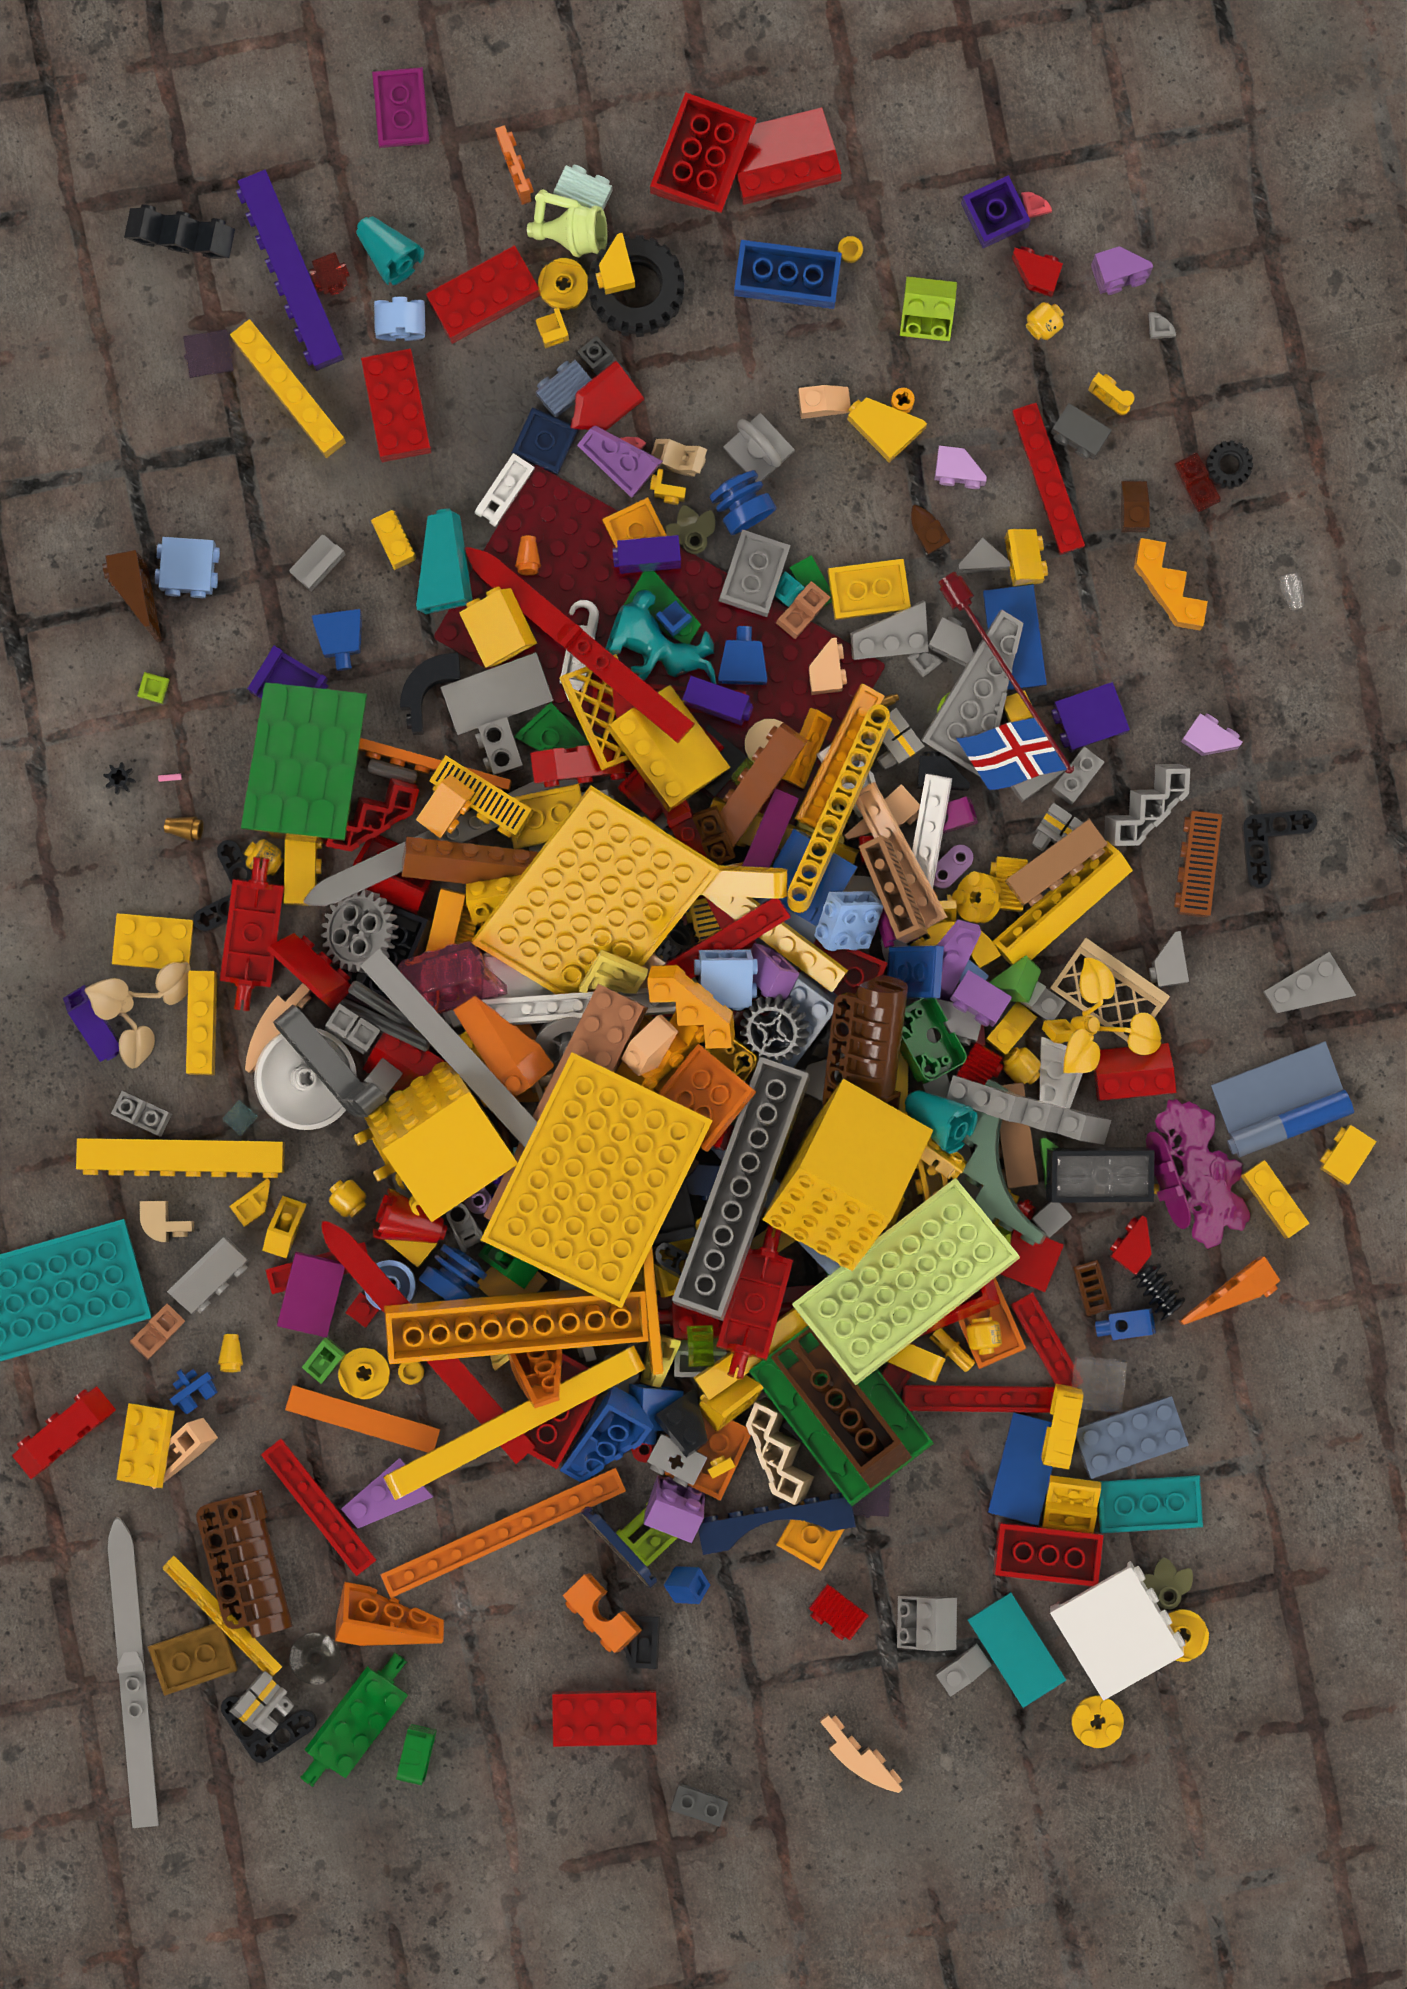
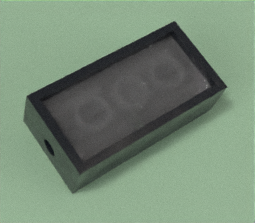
M1149 1147L1047 1148L1046 1199L1052 1203L1154 1202V1150Z

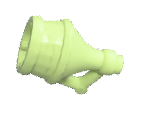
M544 189L536 194L535 221L529 222L527 225V235L529 238L536 240L553 239L568 249L575 257H581L588 253L598 254L601 249H606L608 237L607 222L602 207L596 205L591 208L581 206L577 200L551 194ZM546 203L568 208L560 217L553 221H544Z

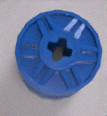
M755 470L730 478L721 484L709 497L712 503L720 502L716 506L717 512L730 510L723 518V522L730 535L742 532V529H749L767 518L777 509L769 493L756 495L763 487L762 481L753 483L758 478Z
M444 1244L441 1250L449 1255L448 1259L445 1260L436 1254L434 1258L442 1267L438 1270L428 1266L419 1280L445 1300L470 1299L472 1296L464 1287L468 1284L479 1288L480 1285L472 1279V1276L475 1274L484 1280L487 1274L482 1270L479 1263L467 1254Z

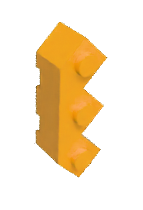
M1141 538L1137 546L1134 569L1142 577L1150 592L1160 606L1164 608L1175 626L1200 631L1204 626L1208 601L1183 597L1187 572L1162 567L1166 542Z
M651 966L647 978L649 1001L676 1002L678 1026L704 1025L706 1049L732 1048L735 1037L733 1011L726 1005H721L698 982L692 981L679 966Z
M675 1011L669 1022L678 1030V1033L658 1068L638 1076L622 1061L616 1073L653 1090L657 1083L673 1068L677 1067L697 1044L705 1041L704 1025L678 1026L677 1013Z

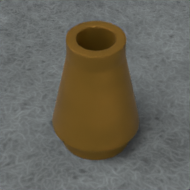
M197 817L166 818L164 823L165 833H170L192 842L202 838L204 830L203 820H199Z

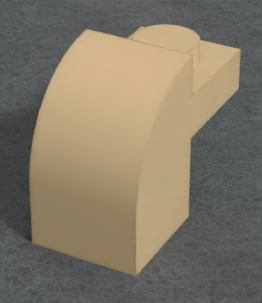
M656 439L651 455L663 461L659 466L660 468L681 475L695 477L696 473L700 474L705 464L707 449L701 446H685L671 439Z
M140 1201L141 1226L152 1239L169 1243V1232H172V1237H188V1232H194V1221L169 1222L168 1201Z

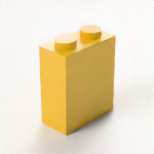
M493 588L486 592V598L482 600L477 598L466 604L467 608L459 612L485 668L497 666L537 644L511 588Z

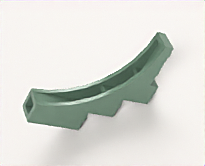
M988 1079L985 1084L987 1086L1011 1092L1010 1090L1006 1089L1005 1087L1001 1086L1000 1084L991 1079ZM973 1110L978 1115L976 1127L971 1137L966 1135L962 1141L971 1147L975 1144L978 1145L963 1171L964 1174L968 1175L966 1177L968 1182L977 1187L980 1184L984 1185L975 1202L993 1224L998 1218L1000 1220L998 1224L1006 1230L1012 1232L1015 1229L1022 1233L1020 1238L1031 1245H1034L1035 1242L1042 1244L1047 1234L1031 1223L1018 1208L1007 1189L1001 1171L999 1137L1003 1119Z

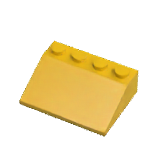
M671 685L658 693L695 724L679 743H676L635 707L613 721L608 727L610 734L667 812L731 768Z

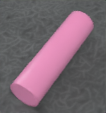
M182 774L158 775L159 782L182 780Z

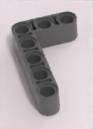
M291 1005L273 1021L278 1031L352 1116L368 1117L387 1100L383 1092L375 1084L360 1082L295 1005Z

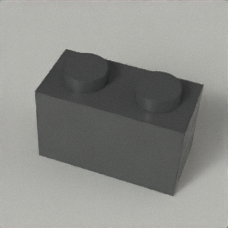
M1068 403L1054 425L1051 434L1054 435L1053 439L1063 446L1069 444L1075 448V453L1080 457L1094 460L1112 430Z

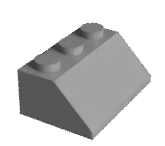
M223 1237L167 1292L191 1314H194L196 1311L201 1314L211 1304L209 1299L215 1293L218 1296L221 1295L230 1286L227 1282L234 1275L238 1278L248 1269L246 1263L249 1259L229 1238Z

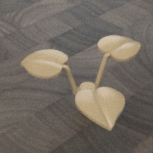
M188 962L170 963L159 971L155 983L159 991L158 993H134L128 991L127 984L117 978L102 980L85 988L92 1009L99 1018L110 1020L119 1014L131 1025L132 1030H125L119 1039V1052L122 1060L128 1067L132 1069L137 1068L151 1054L155 1044L153 1031L147 1026L137 1028L136 1023L126 1014L134 1005L132 998H161L163 996L164 1002L168 1005L180 1002L188 993V972L191 971Z

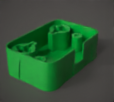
M921 998L905 1008L904 1020L906 1025L903 1026L900 1052L917 1082L922 1081L923 1084L931 1082L966 1061V1052L955 1032L949 1034L944 1025V1022L948 1021L936 998ZM931 1028L938 1030L940 1034L939 1041L936 1043H932L927 1039V1031ZM929 1065L931 1069L925 1072L924 1068Z
M415 1724L409 1726L396 1780L422 1786L427 1775L437 1729Z

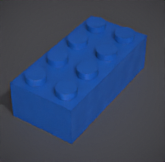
M741 240L734 296L834 309L842 253Z

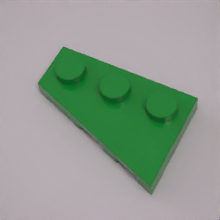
M655 571L643 572L624 605L632 603L637 592L648 590L656 596L655 603L648 608L649 613L656 619V614L659 611L663 612L676 600L684 611L692 616V622L672 637L657 619L656 621L662 633L680 643L690 644L701 626L700 622Z
M551 702L513 736L538 751L590 745Z

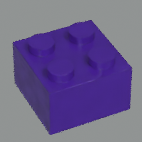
M1009 175L962 198L961 205L982 248H986L1029 227L1031 220Z

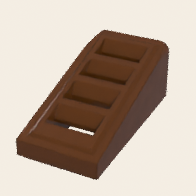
M1098 1260L1072 1267L1086 1315L1091 1316L1111 1310V1304ZM1094 1269V1275L1082 1278L1081 1273ZM1097 1279L1098 1284L1084 1287L1083 1283ZM1100 1289L1101 1294L1087 1298L1086 1293ZM1103 1299L1104 1304L1090 1308V1302Z

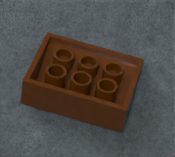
M136 550L106 555L107 563L102 564L105 579H108V582L111 583L115 591L119 592L156 642L162 641L147 564Z

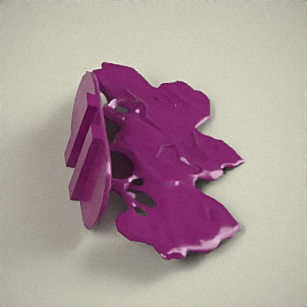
M1169 1099L1166 1110L1159 1113L1155 1120L1156 1127L1160 1132L1168 1136V1142L1166 1143L1164 1138L1157 1132H1149L1146 1137V1147L1154 1150V1176H1156L1160 1187L1157 1195L1159 1201H1165L1171 1219L1180 1229H1186L1191 1222V1213L1194 1215L1195 1222L1192 1228V1237L1198 1242L1204 1243L1205 1247L1209 1249L1221 1244L1224 1226L1227 1225L1230 1229L1243 1231L1246 1222H1249L1250 1212L1244 1199L1231 1192V1186L1240 1181L1243 1163L1235 1159L1229 1160L1227 1155L1220 1150L1213 1153L1209 1151L1207 1146L1215 1132L1214 1114L1206 1109H1200L1198 1105L1190 1101L1181 1104L1177 1099ZM1174 1129V1134L1170 1136L1169 1131ZM1177 1135H1180L1182 1137L1181 1144L1173 1149L1172 1147L1175 1146L1173 1140ZM1181 1150L1184 1153L1183 1156L1178 1155L1177 1151ZM1172 1155L1178 1157L1183 1163L1184 1172L1181 1176H1178ZM1182 1184L1191 1194V1197L1188 1199V1201L1185 1196ZM1200 1205L1202 1209L1200 1211H1196L1194 1207Z

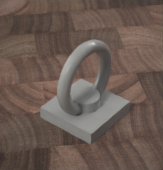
M761 413L751 422L745 419L739 420L737 422L739 433L723 446V449L745 473L752 470L756 471L758 478L754 482L763 481L795 452V449Z

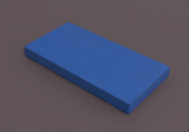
M1034 584L984 590L983 599L987 629L990 628L1000 610H1004L1024 623L1012 667V675L1020 688L1046 686ZM1009 680L1007 691L1016 690Z
M1013 1412L988 1513L1034 1525L1039 1524L1049 1478L1053 1469L1052 1466L1043 1465L1041 1460L1047 1426L1051 1427L1052 1422Z

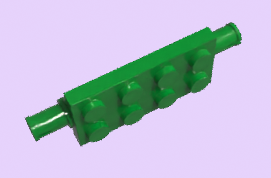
M394 1652L382 1670L374 1671L368 1666L365 1668L304 1749L314 1758L303 1775L300 1776L304 1782L314 1787L326 1769H332L346 1779L408 1696L405 1691L394 1684V1678L404 1665L407 1664V1661L402 1656H398Z

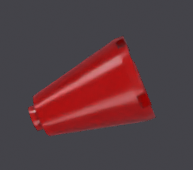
M387 1189L388 1195L384 1194L375 1221L380 1224L378 1230L373 1228L374 1238L422 1243H437L439 1239H444L447 1225H444L443 1218L439 1217L431 1222L420 1205L416 1206L420 1215L414 1214L409 1206V1198L395 1190Z

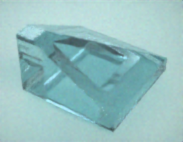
M238 1100L222 1120L242 1136L258 1116Z

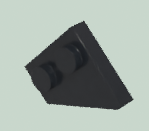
M694 1388L660 1411L654 1418L686 1458L706 1445L708 1441L697 1393Z
M609 1614V1619L612 1620L617 1614ZM629 1615L642 1629L624 1647L630 1668L658 1669L660 1616Z

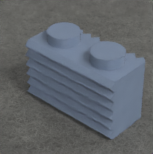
M576 360L571 363L565 361L557 368L558 374L551 379L549 377L544 378L537 385L536 396L555 418H558L559 415L575 403L576 392L592 380Z

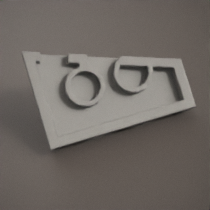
M922 600L912 607L900 610L890 617L850 633L852 659L929 652L925 601Z

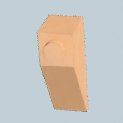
M902 784L884 799L899 827H902L906 822L911 825L918 819L920 804ZM864 818L844 835V839L847 842L858 839L860 836L872 835Z
M204 1418L187 1422L170 1438L164 1482L201 1455L218 1439Z

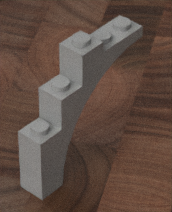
M954 1075L946 1099L971 1106L974 1110L1009 1122L1021 1123L1079 1141L1103 1145L1105 1144L1112 1121L1091 1113L1042 1102Z

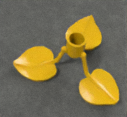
M1084 958V966L1079 981L1080 992L1087 1002L1096 1004L1083 1011V1016H1075L1070 1022L1076 1031L1072 1033L1067 1044L1063 1072L1087 1073L1097 1067L1100 1060V1049L1097 1043L1093 1042V1035L1097 1031L1130 1033L1127 1041L1128 1047L1136 1054L1149 1055L1157 1051L1161 1044V1033L1158 1023L1152 1015L1145 1012L1134 1015L1130 1023L1131 1028L1100 1026L1099 1020L1095 1016L1090 1015L1103 1005V999H1109L1113 996L1115 980L1112 972L1104 963L1093 958Z

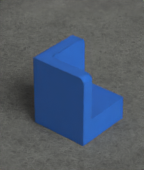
M676 600L663 612L659 611L656 614V619L672 637L692 622V616L689 613L687 614Z
M676 1566L669 1575L664 1587L675 1603L700 1604L710 1587V1583L700 1567Z

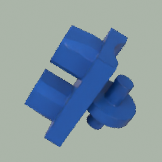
M179 1369L177 1374L180 1379L175 1381L173 1386L176 1390L183 1385L186 1388L169 1400L174 1406L178 1405L184 1413L189 1414L198 1407L191 1394L199 1390L205 1400H208L218 1393L212 1381L214 1379L213 1375L207 1372L192 1383L191 1379L198 1375L197 1372L192 1369L185 1374L182 1369Z

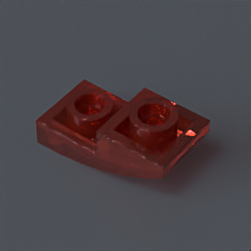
M1194 453L1174 463L1197 512L1221 502V498L1209 478V472L1198 453Z

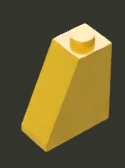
M867 397L862 402L858 399L848 409L850 413L847 420L889 463L920 435L927 426V423L920 418Z

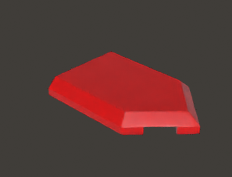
M617 361L610 364L576 392L574 417L571 421L572 429L589 430L593 426H597L606 431L644 400V397Z

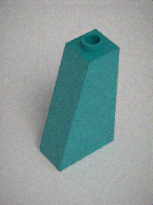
M440 509L436 511V514L427 517L416 603L417 610L424 614L465 606L473 600L460 515L451 511V509Z

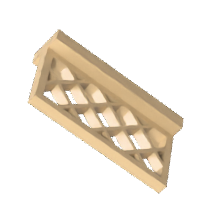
M1084 938L1050 987V989L1080 1010L1086 1011L1089 1009L1082 1004L1077 979L1081 972L1076 973L1075 961L1082 954L1086 958H1093L1104 963L1112 972L1113 977L1122 982L1121 984H1115V1003L1100 1006L1098 1008L1099 1016L1094 1012L1090 1014L1095 1016L1100 1024L1105 1027H1114L1113 1024L1118 1023L1120 1027H1123L1122 1023L1131 1021V1019H1121L1119 1005L1134 1002L1135 1012L1138 1014L1137 1002L1148 1000L1156 1006L1150 1014L1155 1018L1170 997L1087 938ZM1072 967L1073 974H1067L1069 969ZM1074 976L1075 992L1065 993L1058 988L1063 978ZM1128 986L1131 988L1133 1000L1118 1002L1116 987ZM1135 992L1141 995L1143 998L1136 999ZM1075 994H1077L1078 1001L1075 1000V999H1074L1073 997H1071L1070 995H1075ZM1116 1006L1119 1021H1105L1101 1008ZM1113 1032L1126 1042L1128 1041V1036L1124 1032Z

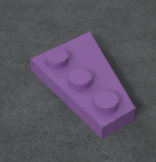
M597 426L590 428L577 445L631 498L640 491L663 462Z
M399 1458L341 1510L357 1528H360L430 1499L433 1495L425 1486H422L397 1500L393 1498L383 1477L406 1465Z

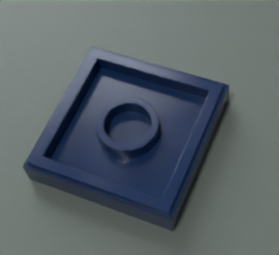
M532 407L511 454L514 453L521 459L558 475L579 429H572L571 424Z

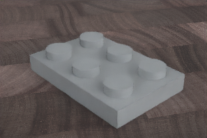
M742 529L719 601L767 617L791 545Z

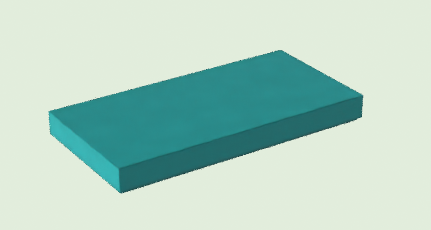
M1200 1475L1098 1481L1101 1482L1098 1502L1100 1533L1203 1527Z
M1011 1592L967 1619L1023 1708L1066 1681V1678Z

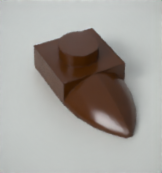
M913 505L911 511L912 526L926 553L929 555L949 544L950 539L938 519L936 520L926 509Z

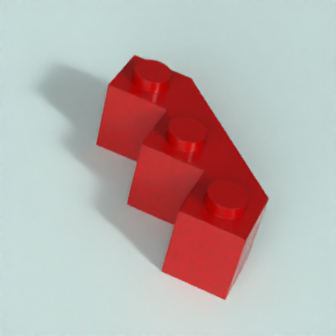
M590 745L566 749L556 748L530 753L534 783H544V788L560 786L559 781L577 780L578 784L593 782V777L611 776V780L626 779V774L634 771V765L630 760L602 771ZM604 746L603 755L606 761H612L616 752Z
M390 778L384 802L359 797L354 820H348L345 840L325 838V845L351 852L370 838L373 839L388 830L398 821L413 815L419 793L418 787L415 783Z
M97 1386L89 1392L86 1389L81 1391L73 1398L76 1402L60 1415L58 1412L53 1414L45 1421L47 1426L32 1438L28 1435L17 1444L19 1449L12 1457L31 1480L47 1469L57 1458L75 1446L90 1431L103 1423L116 1411Z

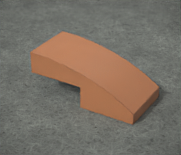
M811 581L795 598L790 607L778 618L776 624L796 639L831 597Z
M166 1304L130 1341V1344L149 1360L185 1323V1320L169 1304Z

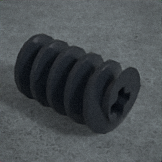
M1158 1263L1144 1268L1133 1276L1131 1280L1140 1278V1282L1136 1287L1138 1289L1142 1287L1147 1288L1143 1293V1297L1152 1295V1299L1148 1304H1158L1154 1312L1156 1314L1164 1312L1161 1318L1162 1321L1177 1311L1185 1302V1298L1176 1299L1179 1290H1169L1173 1285V1281L1164 1282L1167 1273H1157L1161 1268V1264Z

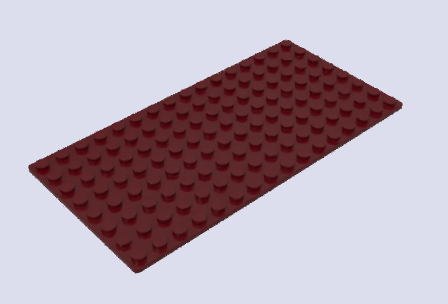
M534 465V471L506 511L483 551L499 559L579 626H587L589 611L585 607H580L575 610L573 615H570L571 606L579 600H588L596 605L599 611V621L595 641L606 648L616 616L643 572L620 574L619 567H614L612 548L616 547L602 519L618 512L617 510L546 469ZM522 536L536 537L541 567L538 568V573L535 575L519 574L518 568L515 566ZM680 547L681 568L656 570L655 573L701 624L690 645L698 646L702 641L705 631L710 634L714 643V653L702 659L711 662L715 671L716 685L731 690L746 691V695L750 697V703L753 704L749 721L744 720L742 725L713 715L691 713L695 720L704 729L708 725L713 727L747 756L745 752V738L748 730L755 723L764 719H776L800 734L810 708L817 709L832 718L819 751L821 752L832 743L860 685L865 684L873 689L885 668L884 663L876 658L852 659L850 643L813 622H810L802 633L794 639L776 624L778 618L788 608L775 600L772 601L767 617L720 602L719 598L727 573ZM472 569L469 574L472 599L480 598L482 600L487 597L486 592L493 588ZM467 606L449 609L435 632V639L485 668L459 613L465 610ZM524 615L537 644L497 666L537 653L554 699L551 703L560 712L579 722L559 679L562 673L566 649ZM738 626L752 627V641H762L767 685L718 684L726 640H736ZM662 633L668 641L674 644H681L680 642L674 640L668 635ZM837 638V644H842L844 659H839L840 669H845L847 684L842 685L843 689L841 692L812 695L809 666L830 639ZM625 647L617 655L619 661L630 670L632 666H642L644 663L642 654ZM661 661L656 662L650 674L644 680L647 684L687 687L690 677L693 676L711 683L705 670L700 668L676 678L667 674ZM497 666L486 667L485 669L489 670ZM592 672L590 679L601 680ZM588 684L586 695L593 697V686ZM583 700L581 705L583 711L591 715L594 706ZM599 708L596 718L607 723L610 712ZM594 723L592 730L603 736L605 728ZM609 732L607 739L616 742ZM818 757L804 789L796 787L783 779L776 787L778 790L799 798L788 824L794 825L797 821L795 816L822 764ZM749 759L746 760L716 797L724 799L731 788L736 790L741 783L737 780L745 767L750 769L753 765ZM704 787L699 790L708 797L715 798ZM773 793L768 798V800L766 801L762 809L759 811V813H765Z

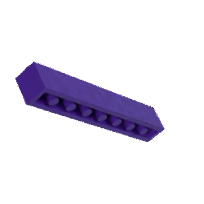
M266 169L238 180L240 189L236 190L241 204L247 203L250 210L245 214L250 226L257 227L259 235L255 236L260 250L266 249L269 258L264 260L270 274L275 272L279 281L274 282L279 296L285 295L288 304L284 305L289 320L294 318L298 327L294 328V332L299 343L304 341L307 350L303 353L308 365L314 364L316 371L344 360Z

